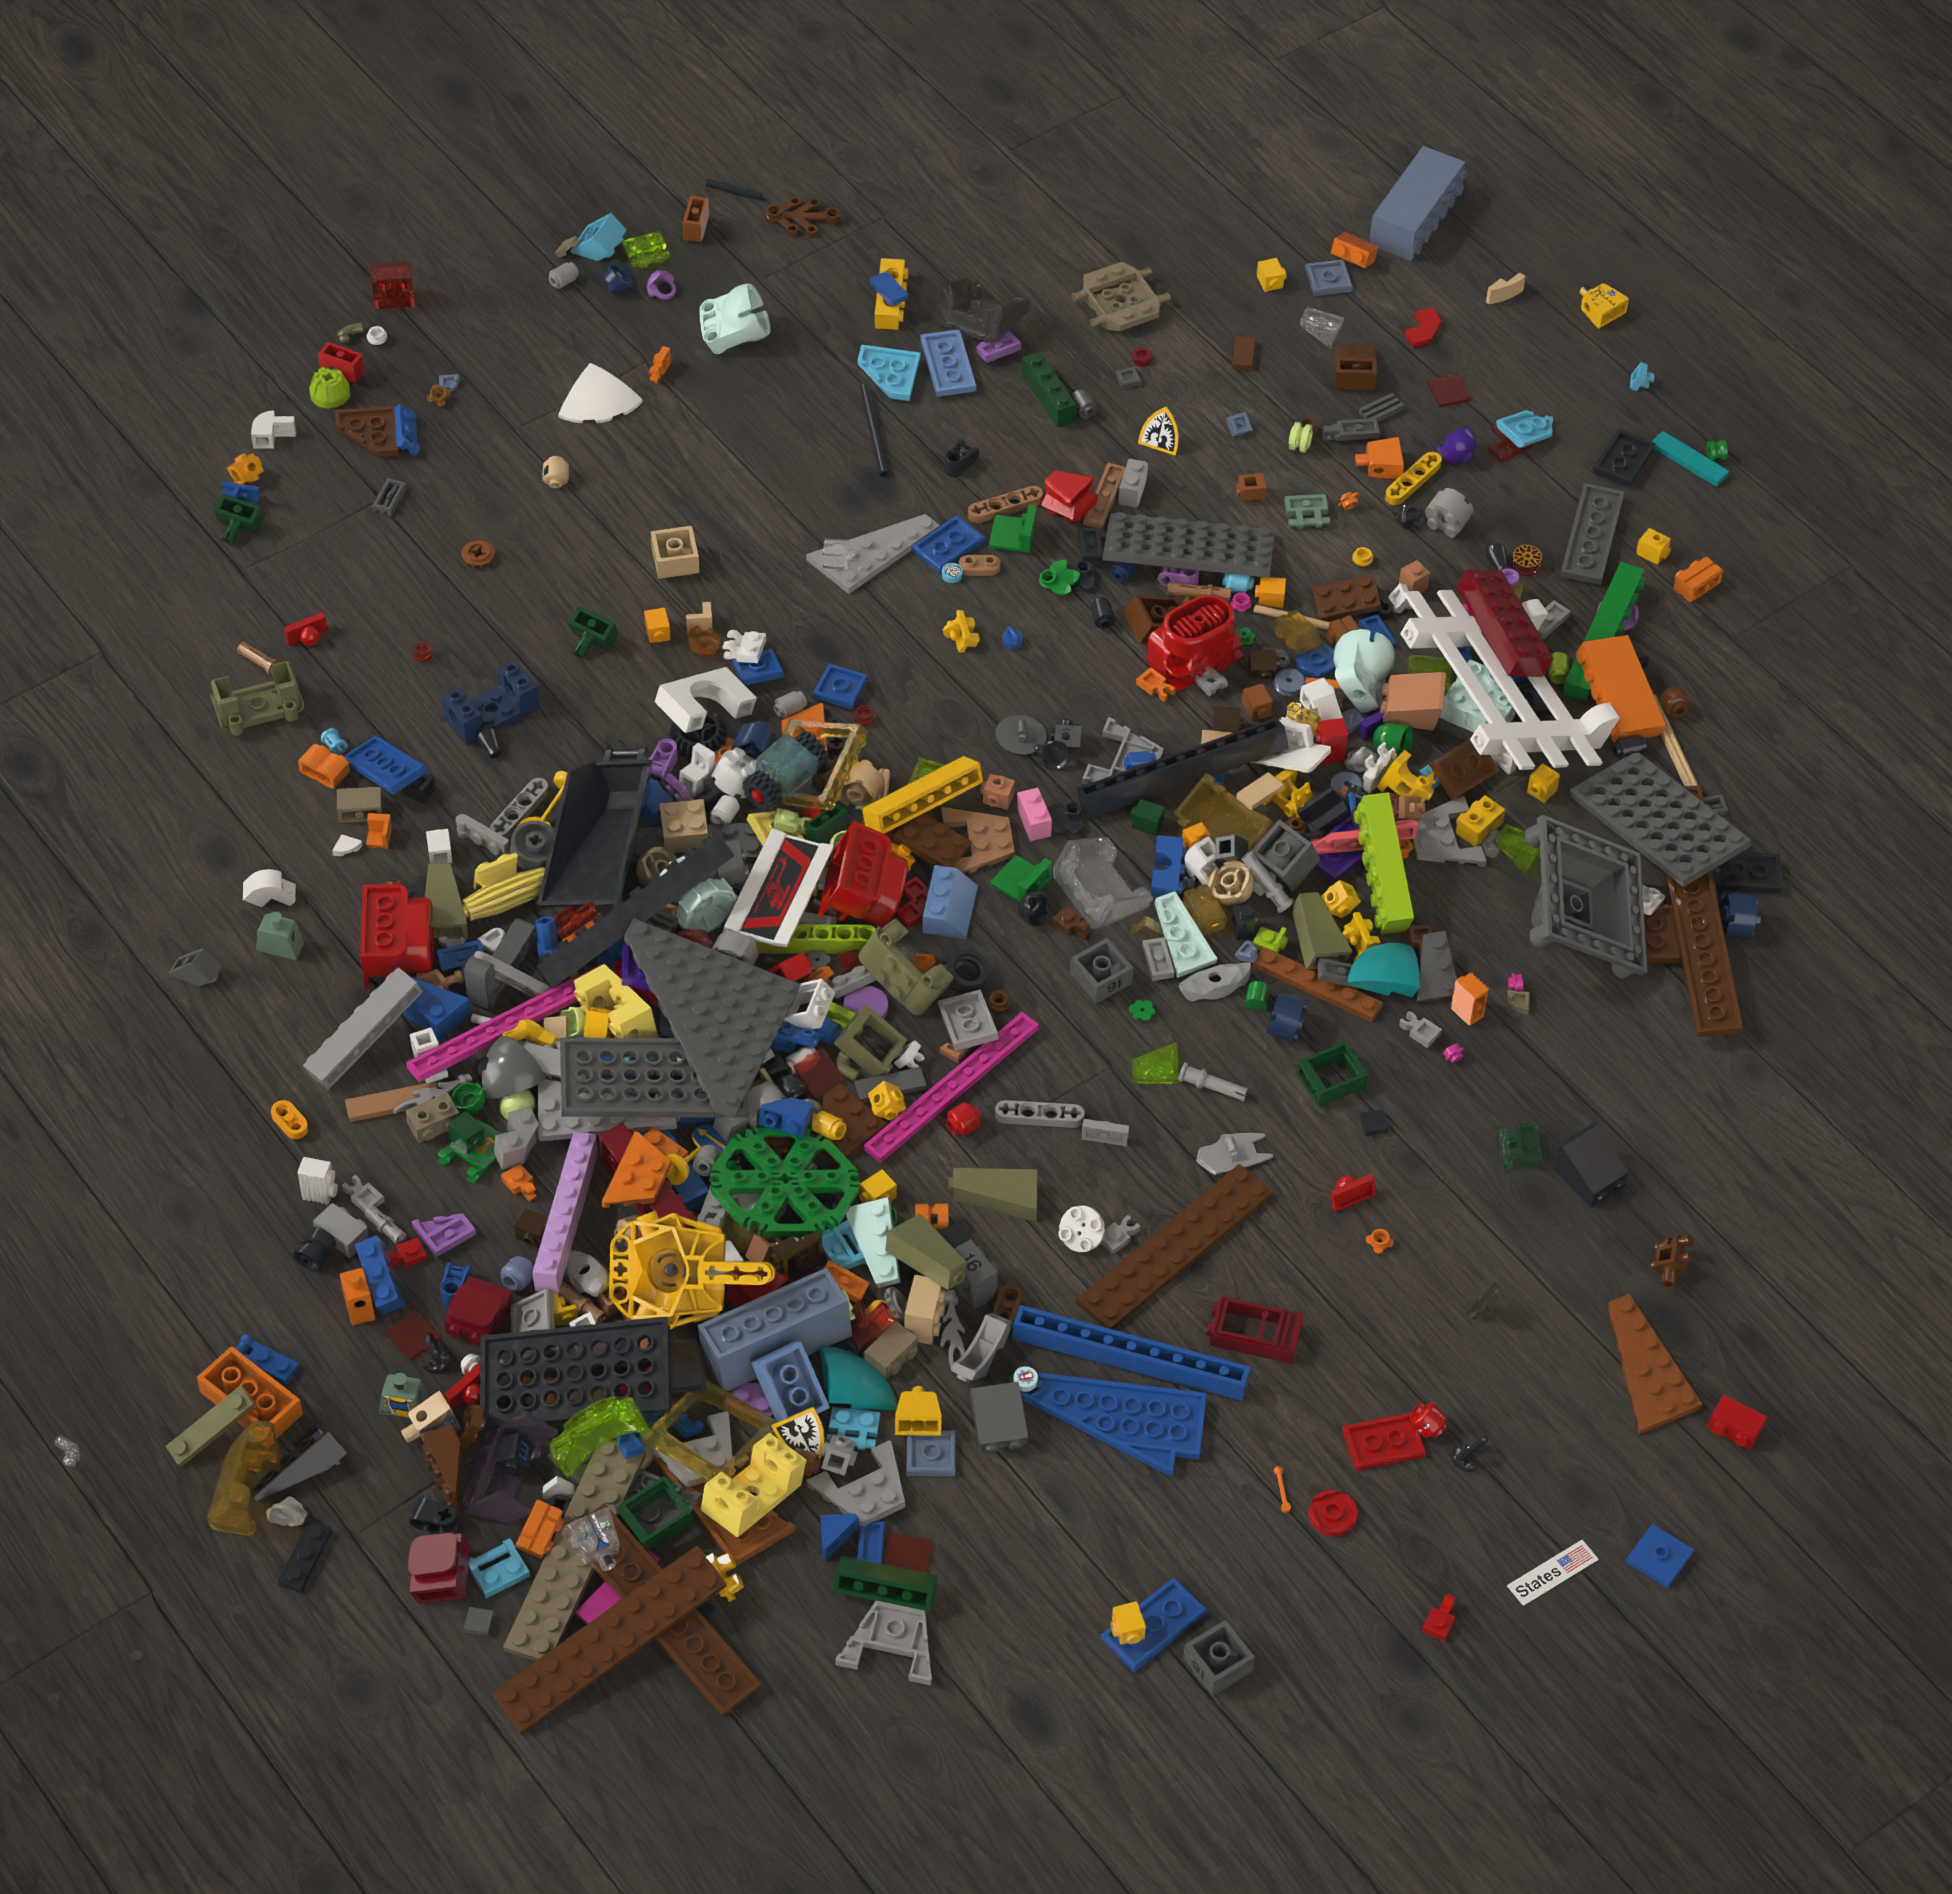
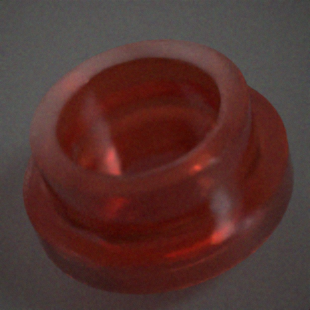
M425 642L415 644L411 652L413 659L418 662H426L433 656L432 648Z
M862 705L855 710L853 719L857 724L866 726L874 721L875 714L869 706Z

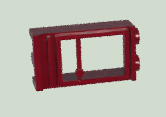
M1223 1294L1220 1295L1219 1302H1214L1211 1316L1215 1317L1214 1322H1209L1206 1336H1210L1209 1346L1293 1364L1300 1329H1302L1304 1312L1298 1311V1313L1227 1298ZM1226 1312L1262 1320L1258 1338L1223 1331L1222 1326ZM1265 1321L1278 1324L1274 1342L1261 1339Z

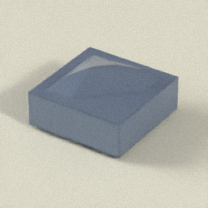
M1246 412L1226 418L1233 438L1251 433L1253 430Z
M1356 708L1341 713L1348 734L1359 730L1360 722L1364 718Z

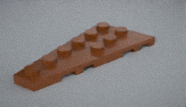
M1630 1294L1610 1301L1608 1303V1311L1613 1331L1616 1334L1617 1348L1621 1355V1364L1628 1393L1631 1396L1639 1435L1700 1410L1702 1407L1701 1401Z
M654 1456L655 1463L670 1482L674 1481L682 1485L684 1489L692 1492L697 1491L703 1495L706 1483L690 1487L685 1486L667 1468L668 1464L661 1457L657 1458ZM702 1500L692 1506L694 1509L693 1514L723 1554L729 1553L733 1556L736 1566L796 1531L795 1525L789 1521L788 1523L778 1517L777 1513L770 1510L737 1538L701 1511Z

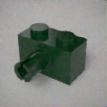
M223 493L214 510L218 522L228 525L221 540L226 544L230 541L229 545L234 544L240 530L257 535L265 518L261 506Z
M578 606L568 622L572 634L580 637L579 642L572 650V653L576 657L579 656L580 659H584L592 644L608 651L619 634L614 622L581 606Z

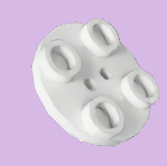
M1085 1205L1075 1206L1066 1211L1061 1218L1058 1234L1059 1238L1071 1250L1088 1252L1098 1247L1103 1240L1105 1232L1104 1221L1095 1209Z

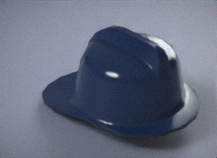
M617 259L611 260L609 268L603 277L609 285L608 292L614 290L621 294L630 287L633 288L635 277L632 271L623 262Z

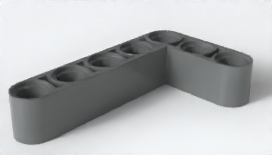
M518 918L515 919L492 954V957L517 969L537 938L536 925ZM473 956L468 959L464 970L467 998H469L470 1003L490 1010L507 984L495 978L494 964Z

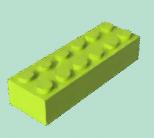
M1389 792L1365 795L1358 804L1356 811H1354V820L1356 824H1359L1360 828L1358 840L1359 844L1363 845L1364 848L1362 860L1364 866L1367 865L1368 868L1366 880L1368 886L1372 888L1373 894L1370 895L1372 907L1376 908L1375 925L1376 928L1380 929L1381 935L1406 932L1414 919L1390 795Z

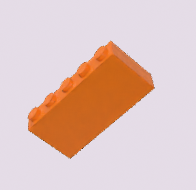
M1625 635L1583 642L1576 652V658L1581 664L1585 680L1588 681L1592 697L1597 705L1610 703L1620 717L1609 735L1613 743L1617 739L1633 735L1643 736L1644 738L1659 736L1666 724L1629 636Z

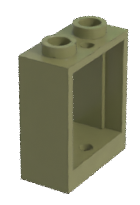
M866 1004L855 1013L834 1044L872 1077H876L880 1074L885 1075L893 1067V1064H891L894 1058L897 1059L905 1050L903 1045L907 1039ZM864 1022L893 1046L882 1062L853 1039Z

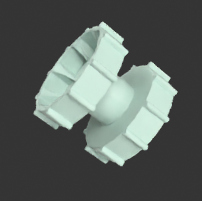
M683 856L681 858H678L676 861L679 863L683 859H685V857ZM666 868L660 874V876L667 872ZM716 871L669 903L678 906L675 917H678L679 927L688 937L692 935L704 937L705 934L720 928L721 924L729 917L738 899V896L732 891L733 888L724 878L720 880L713 879L717 873Z

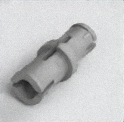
M375 1205L370 1206L365 1211L364 1217L377 1227L378 1232L388 1236L396 1245L401 1244L405 1240L406 1233L394 1224V1220L390 1216H385Z

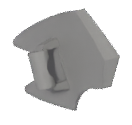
M1263 1133L1222 1134L1216 1143L1199 1149L1196 1162L1212 1174L1217 1175L1230 1172L1238 1164L1246 1168L1273 1158V1154L1256 1152L1253 1143L1265 1138Z

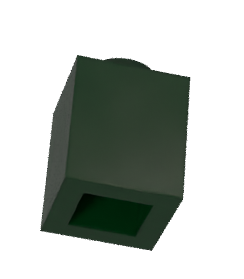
M1140 799L1137 807L1133 806L1130 813L1132 828L1156 836L1164 821L1165 807Z
M466 1111L448 1123L449 1138L467 1154L473 1149L479 1148L485 1142L484 1126Z

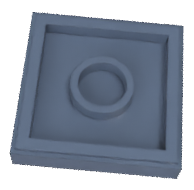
M1344 259L1305 264V271L1314 296L1352 292L1353 286Z
M941 1430V1436L907 1435V1476L955 1477L956 1430Z

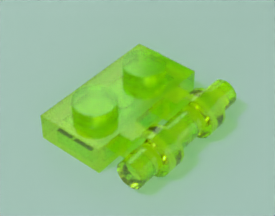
M660 231L622 240V246L628 259L637 258L631 260L632 268L647 267V264L655 262L659 264L663 263L666 259H670L669 251L661 252L666 250V243Z

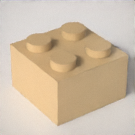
M692 526L650 531L651 548L658 579L699 573V555Z
M704 800L660 803L664 850L666 852L680 853L687 852L693 847L697 850L703 846L701 841L708 837Z
M914 1275L905 1310L904 1327L918 1337L919 1343L932 1345L934 1336H939L941 1322L939 1321L940 1317H943L945 1313L946 1303L944 1301L946 1290H943L941 1285L928 1277Z

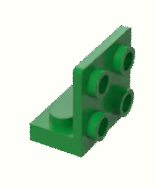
M1029 505L1027 513H1023L1022 518L996 515L989 547L1030 553L1036 526L1037 506Z
M1015 855L991 880V886L1019 902L1026 893L1033 890L1040 891L1051 879L1052 862L1044 858L1040 864L1034 866Z

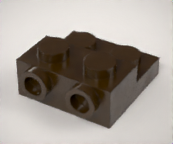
M817 1230L811 1234L804 1235L798 1242L793 1236H790L785 1240L777 1242L772 1248L773 1253L769 1255V1259L774 1265L776 1272L789 1277V1280L784 1285L786 1286L823 1263L822 1236Z

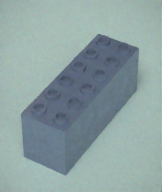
M1423 146L1373 214L1369 242L1371 244L1374 243L1375 246L1378 245L1379 249L1411 261L1416 254L1420 253L1424 242H1428L1431 232L1436 231L1439 221L1445 218L1448 208L1453 207L1456 197L1462 194L1464 189L1462 181L1466 175L1464 170L1465 162Z
M827 1268L698 1325L703 1361L723 1393L757 1379L751 1361L791 1341L801 1342L808 1356L819 1351L820 1346H830L852 1336L848 1299Z

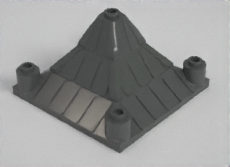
M1541 815L1538 817L1537 823L1525 831L1526 842L1533 848L1540 847L1542 886L1532 911L1531 921L1534 927L1530 931L1532 944L1538 948H1544L1557 942L1599 959L1612 963L1613 973L1620 979H1625L1635 973L1638 975L1647 973L1640 853L1548 816Z

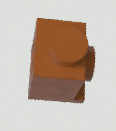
M1263 473L1238 475V484H1235V495L1240 496L1241 502L1251 500L1265 502L1267 487Z

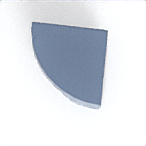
M459 374L439 375V385L450 390V392L459 385Z
M1246 940L1234 955L1237 961L1255 962L1258 957V951L1251 941Z

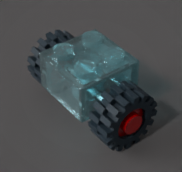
M803 731L796 738L786 733L759 755L756 760L755 772L743 782L744 786H742L743 790H745L744 794L749 797L747 799L753 802L752 805L754 807L758 806L760 811L769 812L782 801L783 796L787 799L813 777L817 770L826 764L829 756H827L828 751L824 750L826 748L825 745H821L822 741L820 739L817 740L814 734L811 736V732L806 733V731Z

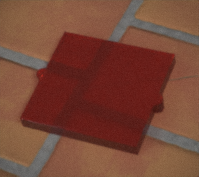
M1459 374L1427 380V385L1439 407L1456 406L1458 403L1471 401V397Z
M823 1047L811 1055L807 1054L804 1060L793 1066L814 1100L845 1081Z
M416 1310L405 1318L398 1319V1323L384 1332L387 1338L410 1361L422 1352L428 1351L424 1335L427 1332H431L437 1342L441 1340V1336Z
M890 1533L887 1547L883 1550L885 1554L883 1564L925 1573L927 1563L931 1560L929 1554L932 1540Z

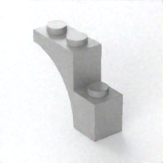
M994 1313L986 1314L971 1345L952 1366L951 1371L957 1373L956 1377L966 1382L986 1377L996 1350L1004 1348L1014 1322Z

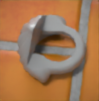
M1364 746L1350 751L1347 754V759L1344 760V765L1350 771L1362 773L1367 770L1365 760L1370 755H1373V761L1376 763L1379 756Z
M289 1496L279 1504H274L271 1508H268L266 1515L270 1523L294 1527L303 1524L308 1512L303 1509L301 1503Z

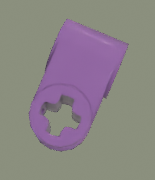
M1162 566L1163 571L1158 576V582L1168 587L1169 582L1199 585V570Z
M671 739L661 740L648 759H653L652 775L660 777L662 781H665L664 778L671 773L678 761L677 746L675 741Z

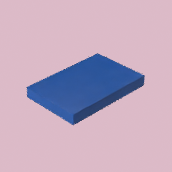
M956 515L913 544L911 551L938 573H941L945 564L956 563L960 558L985 543V537Z

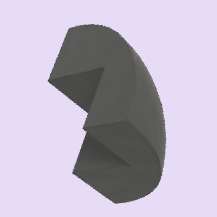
M504 1035L488 1051L487 1057L489 1060L486 1070L482 1071V1085L486 1098L510 1096L527 1090L546 1079L531 1054L518 1042Z

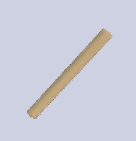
M1257 604L1254 607V613L1324 630L1329 628L1330 622Z

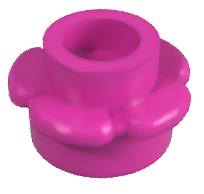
M1246 593L1235 594L1231 602L1232 608L1238 612H1245L1252 605L1250 597Z
M1512 973L1511 977L1507 978L1509 990L1523 991L1522 975Z
M1458 1043L1448 1047L1443 1052L1446 1057L1445 1061L1455 1063L1462 1059L1464 1047L1461 1048Z

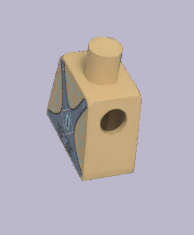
M438 1391L408 1413L413 1424L401 1430V1433L407 1443L418 1437H421L425 1443L424 1434L451 1424L456 1432L460 1430V1425L445 1398Z

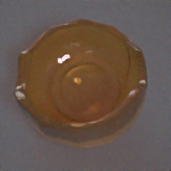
M695 626L688 632V644L693 653L706 656L718 651L721 639L717 633L712 632L711 628L702 631L699 626Z

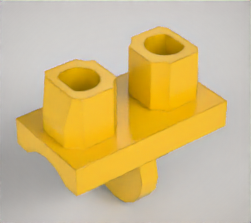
M957 610L956 619L947 622V625L943 628V633L945 637L955 640L958 652L964 653L967 647H976L980 638L978 633H970L975 627L974 618L965 617L963 610Z
M1354 912L1352 921L1344 926L1345 930L1342 934L1347 943H1351L1354 946L1358 955L1370 947L1380 945V940L1378 936H1370L1373 929L1371 920L1363 919L1360 912Z
M713 1553L706 1556L727 1584V1587L718 1593L720 1596L726 1597L728 1602L735 1600L734 1593L744 1588V1585L738 1574L730 1577L727 1576L726 1572L736 1567L733 1556L729 1553L719 1557Z

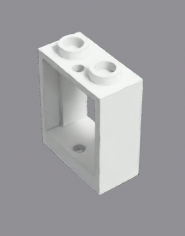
M823 979L801 983L800 990L784 1022H789L794 1026L804 1029L821 1028L835 992ZM809 1003L806 1012L797 1013L801 1004Z

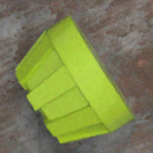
M330 366L328 369L322 367L318 370V373H314L309 389L311 400L315 405L330 409L342 406L348 401L351 395L349 382L340 370L337 371L335 367Z

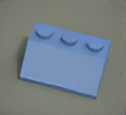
M934 866L923 913V933L967 939L978 885L957 868Z

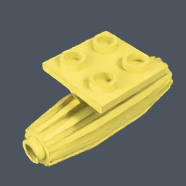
M516 852L511 855L504 854L494 862L480 864L475 869L473 885L475 890H479L462 900L465 917L472 921L494 916L534 899L540 894L545 868L540 867L516 873L518 858Z

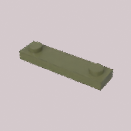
M240 1385L166 1445V1448L177 1465L183 1466L257 1405L246 1388Z

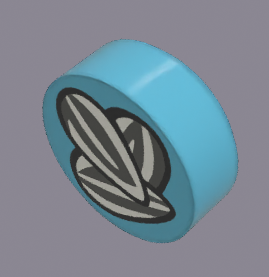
M947 563L943 566L942 578L944 581L956 583L962 579L963 569L959 564Z

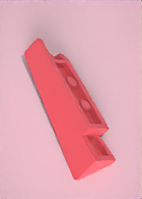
M1411 818L1395 821L1399 840L1416 838L1417 821ZM1360 829L1330 833L1326 837L1310 840L1317 854L1364 850L1363 845H1360L1358 840Z

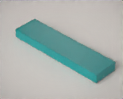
M1664 431L1651 441L1656 443L1654 450L1715 487L1729 474L1727 469Z

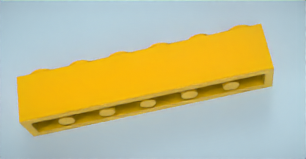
M963 756L862 808L865 826L885 834L983 782L980 763Z

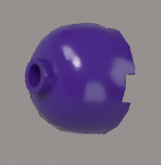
M1465 425L1464 430L1461 427L1456 429L1444 439L1445 444L1442 447L1438 445L1435 449L1446 462L1457 464L1462 461L1465 464L1474 457L1472 453L1477 445L1476 436L1470 427Z

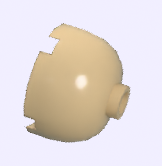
M653 847L640 856L636 864V876L644 888L649 885L648 879L657 873L660 875L665 867L669 865V862L677 860L671 851L666 852L662 850L664 849L663 847Z
M1236 860L1223 863L1225 866L1220 869L1216 868L1209 878V889L1213 896L1222 904L1229 906L1240 905L1250 898L1254 888V879L1251 871L1243 862Z

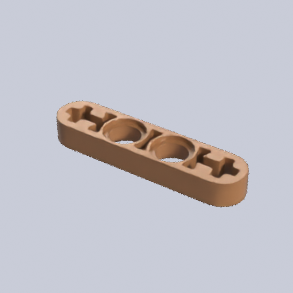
M1029 486L973 503L968 507V520L978 524L995 519L996 515L1006 516L1028 509L1029 505L1038 506L1043 501V491L1038 486ZM1016 499L1019 500L1020 503L1012 504L1010 503V501ZM998 505L1001 509L994 510L991 506Z

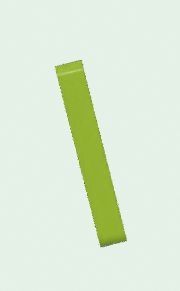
M798 924L787 947L774 946L757 941L756 946L759 953L799 954L801 952L808 954L810 950H816L817 952L824 950L825 954H859L876 929L871 925Z

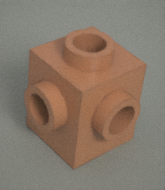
M990 774L987 782L983 781L980 793L983 794V803L1008 810L1015 792V780Z

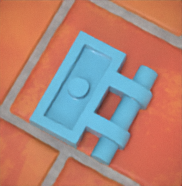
M832 1407L829 1432L837 1433L836 1436H846V1434L857 1435L859 1438L846 1437L856 1442L855 1447H857V1450L865 1451V1448L872 1449L875 1447L876 1440L867 1439V1437L877 1438L880 1412ZM832 1434L827 1435L828 1443H830V1440L833 1436Z

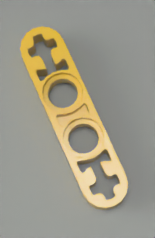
M1428 452L1386 489V502L1394 506L1402 504L1440 469L1441 456L1436 452ZM1416 471H1422V472H1424L1425 474H1424V475H1417V474H1415V472H1416ZM1410 482L1412 486H1404L1402 483Z

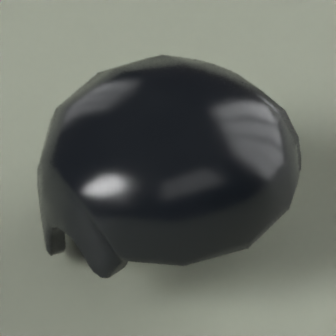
M1038 890L1026 893L1018 904V912L1021 919L1033 927L1041 925L1040 917L1047 915V896Z

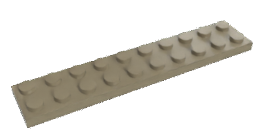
M601 1436L563 1517L565 1522L560 1533L556 1532L553 1538L554 1546L551 1552L547 1551L503 1646L505 1652L537 1661L561 1644L594 1571L590 1563L565 1536V1531L603 1503L617 1517L615 1507L626 1501L647 1456L646 1450H644L643 1454L625 1459L617 1441Z

